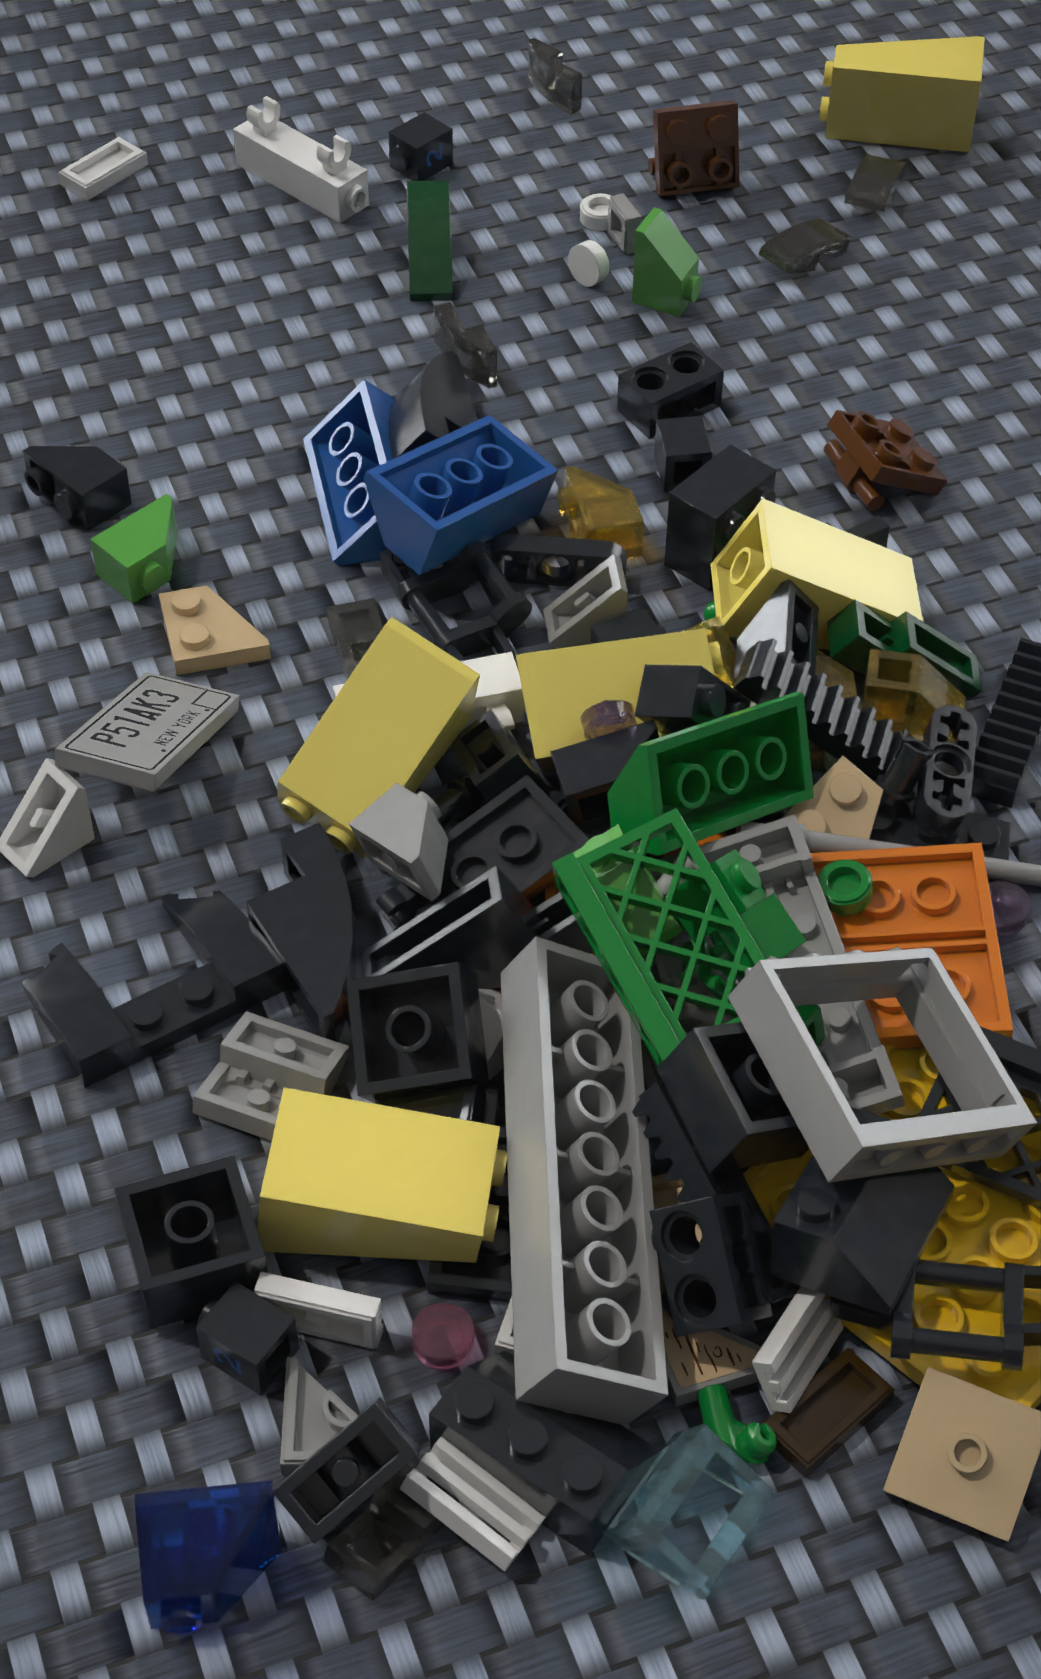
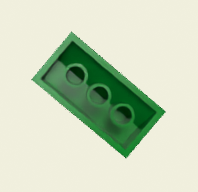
M794 692L639 744L607 793L611 828L618 824L622 831L627 833L677 808L697 842L814 798L804 693ZM671 829L651 839L646 853L662 855L681 848L682 845Z

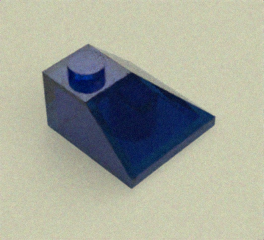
M272 1480L135 1494L142 1593L150 1629L162 1628L169 1633H188L199 1629L204 1623L219 1622L282 1552V1540Z

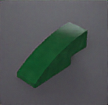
M449 180L407 181L410 301L453 300Z
M855 599L827 622L831 658L857 672L886 683L936 694L975 697L982 692L977 656L907 611L891 622Z

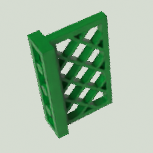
M677 808L578 858L572 852L552 862L557 888L657 1067L687 1036L679 1023L685 1002L718 1011L714 1025L723 1024L725 1014L736 1017L725 1024L741 1022L734 1007L729 1003L728 996L733 991L737 975L745 977L744 973L747 968H752L759 960L766 959ZM671 829L682 845L677 864L645 856L650 840ZM639 846L637 854L628 852L629 850ZM687 857H689L696 870L685 867ZM611 859L633 865L625 891L600 884L593 869ZM641 867L673 876L665 902L633 893ZM681 878L706 886L710 897L705 913L673 904ZM610 899L621 902L618 913ZM629 904L661 913L653 939L628 933L623 922ZM715 905H717L724 918L713 916ZM669 915L701 924L693 951L661 942ZM708 927L734 934L739 945L733 962L701 953ZM637 947L649 950L646 961L643 960ZM657 953L689 962L681 989L655 981L651 970ZM744 953L752 967L741 965ZM697 964L730 973L722 1000L689 992ZM665 997L677 1000L674 1012Z

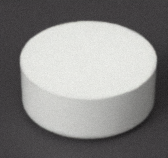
M603 193L592 194L581 201L580 222L586 228L595 231L608 230V208L611 195Z
M586 240L572 247L569 252V269L577 282L590 287L607 278L610 268L609 259L605 250L597 242Z

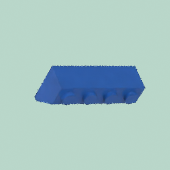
M365 379L303 438L332 561L339 566L379 561L380 553L388 549L384 545L364 482V476L366 471L393 459L389 440V417L391 406L395 399Z
M488 415L366 471L364 482L384 545L407 566L421 575L456 557L466 545L476 541L485 542L540 514L559 470L495 418Z

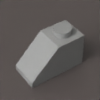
M396 783L351 821L349 826L370 862L431 901L440 895L448 846V837L438 821L442 813L437 804L426 793L420 791L418 794H415Z

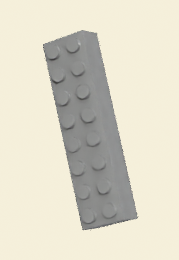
M535 937L500 973L516 1401L627 1426L668 1396L658 1255L652 1245L651 1233L653 1226L649 1213L650 1210H654L649 1139L645 1138L643 1134L647 1127V1115L634 1117L632 1113L639 1101L638 1096L645 1092L641 1036L595 955Z

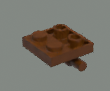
M728 100L653 109L655 158H649L648 168L650 175L656 176V193L659 196L740 187L737 102Z
M836 410L827 424L839 440L833 439L827 442L823 451L834 464L835 475L848 492L854 495L857 494L870 511L878 510L884 503V498L872 482L938 495L948 481L937 468L936 458L930 452L920 447L913 438L914 431L898 419H891L889 422L876 419L863 411L854 414Z

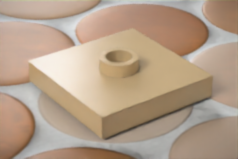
M927 1367L883 1491L1009 1542L1041 1450V1411Z

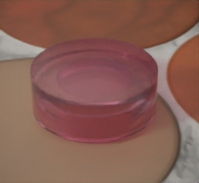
M437 1303L426 1307L416 1316L412 1325L414 1353L422 1363L435 1369H450L462 1364L470 1356L474 1347V1325L472 1319L465 1310L454 1304Z

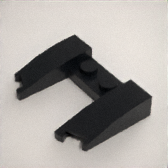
M220 890L213 891V896L179 899L178 893L161 896L162 906L198 956L203 966L115 1008L111 1007L88 973L62 942L48 953L50 963L35 979L25 978L22 982L25 994L85 1088L286 991L284 963L247 916Z

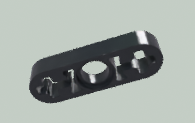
M501 534L494 537L488 545V549L492 553L493 563L506 580L512 583L572 587L613 554L621 558L624 577L626 576L627 553L622 546L611 541ZM505 556H512V560H506ZM550 556H560L565 558L569 564L563 567H553L548 565L544 559ZM530 557H535L534 563L529 562ZM584 560V566H578V561Z
M944 705L938 707L929 720L923 735V743L932 749L934 755L928 761L918 779L915 814L925 828L938 834H951L955 832L968 813L971 803L977 724L971 714L957 706ZM949 730L952 731V737L955 738L953 743L946 742ZM934 762H945L953 766L957 770L958 775L950 776L941 772ZM940 794L947 795L944 809L941 808V802L937 800Z

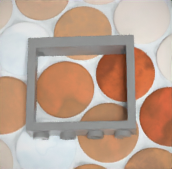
M896 947L888 951L878 952L854 950L846 954L822 956L819 953H811L803 957L781 959L770 956L767 960H759L753 968H747L743 980L728 996L828 1183L1002 1157L1037 1124V1121L933 948L901 950L900 947ZM896 997L962 1111L860 1124L795 1006Z

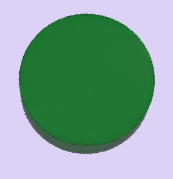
M837 860L826 865L818 874L817 878L828 907L835 915H855L863 911L870 904L873 898L872 876L863 864L853 860Z

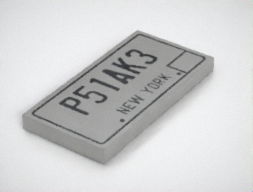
M146 672L55 748V766L153 792L238 712L240 695Z

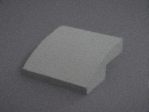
M246 1011L220 1044V1062L193 1095L192 1113L272 1141L283 1088L330 1096L349 1055V1046Z

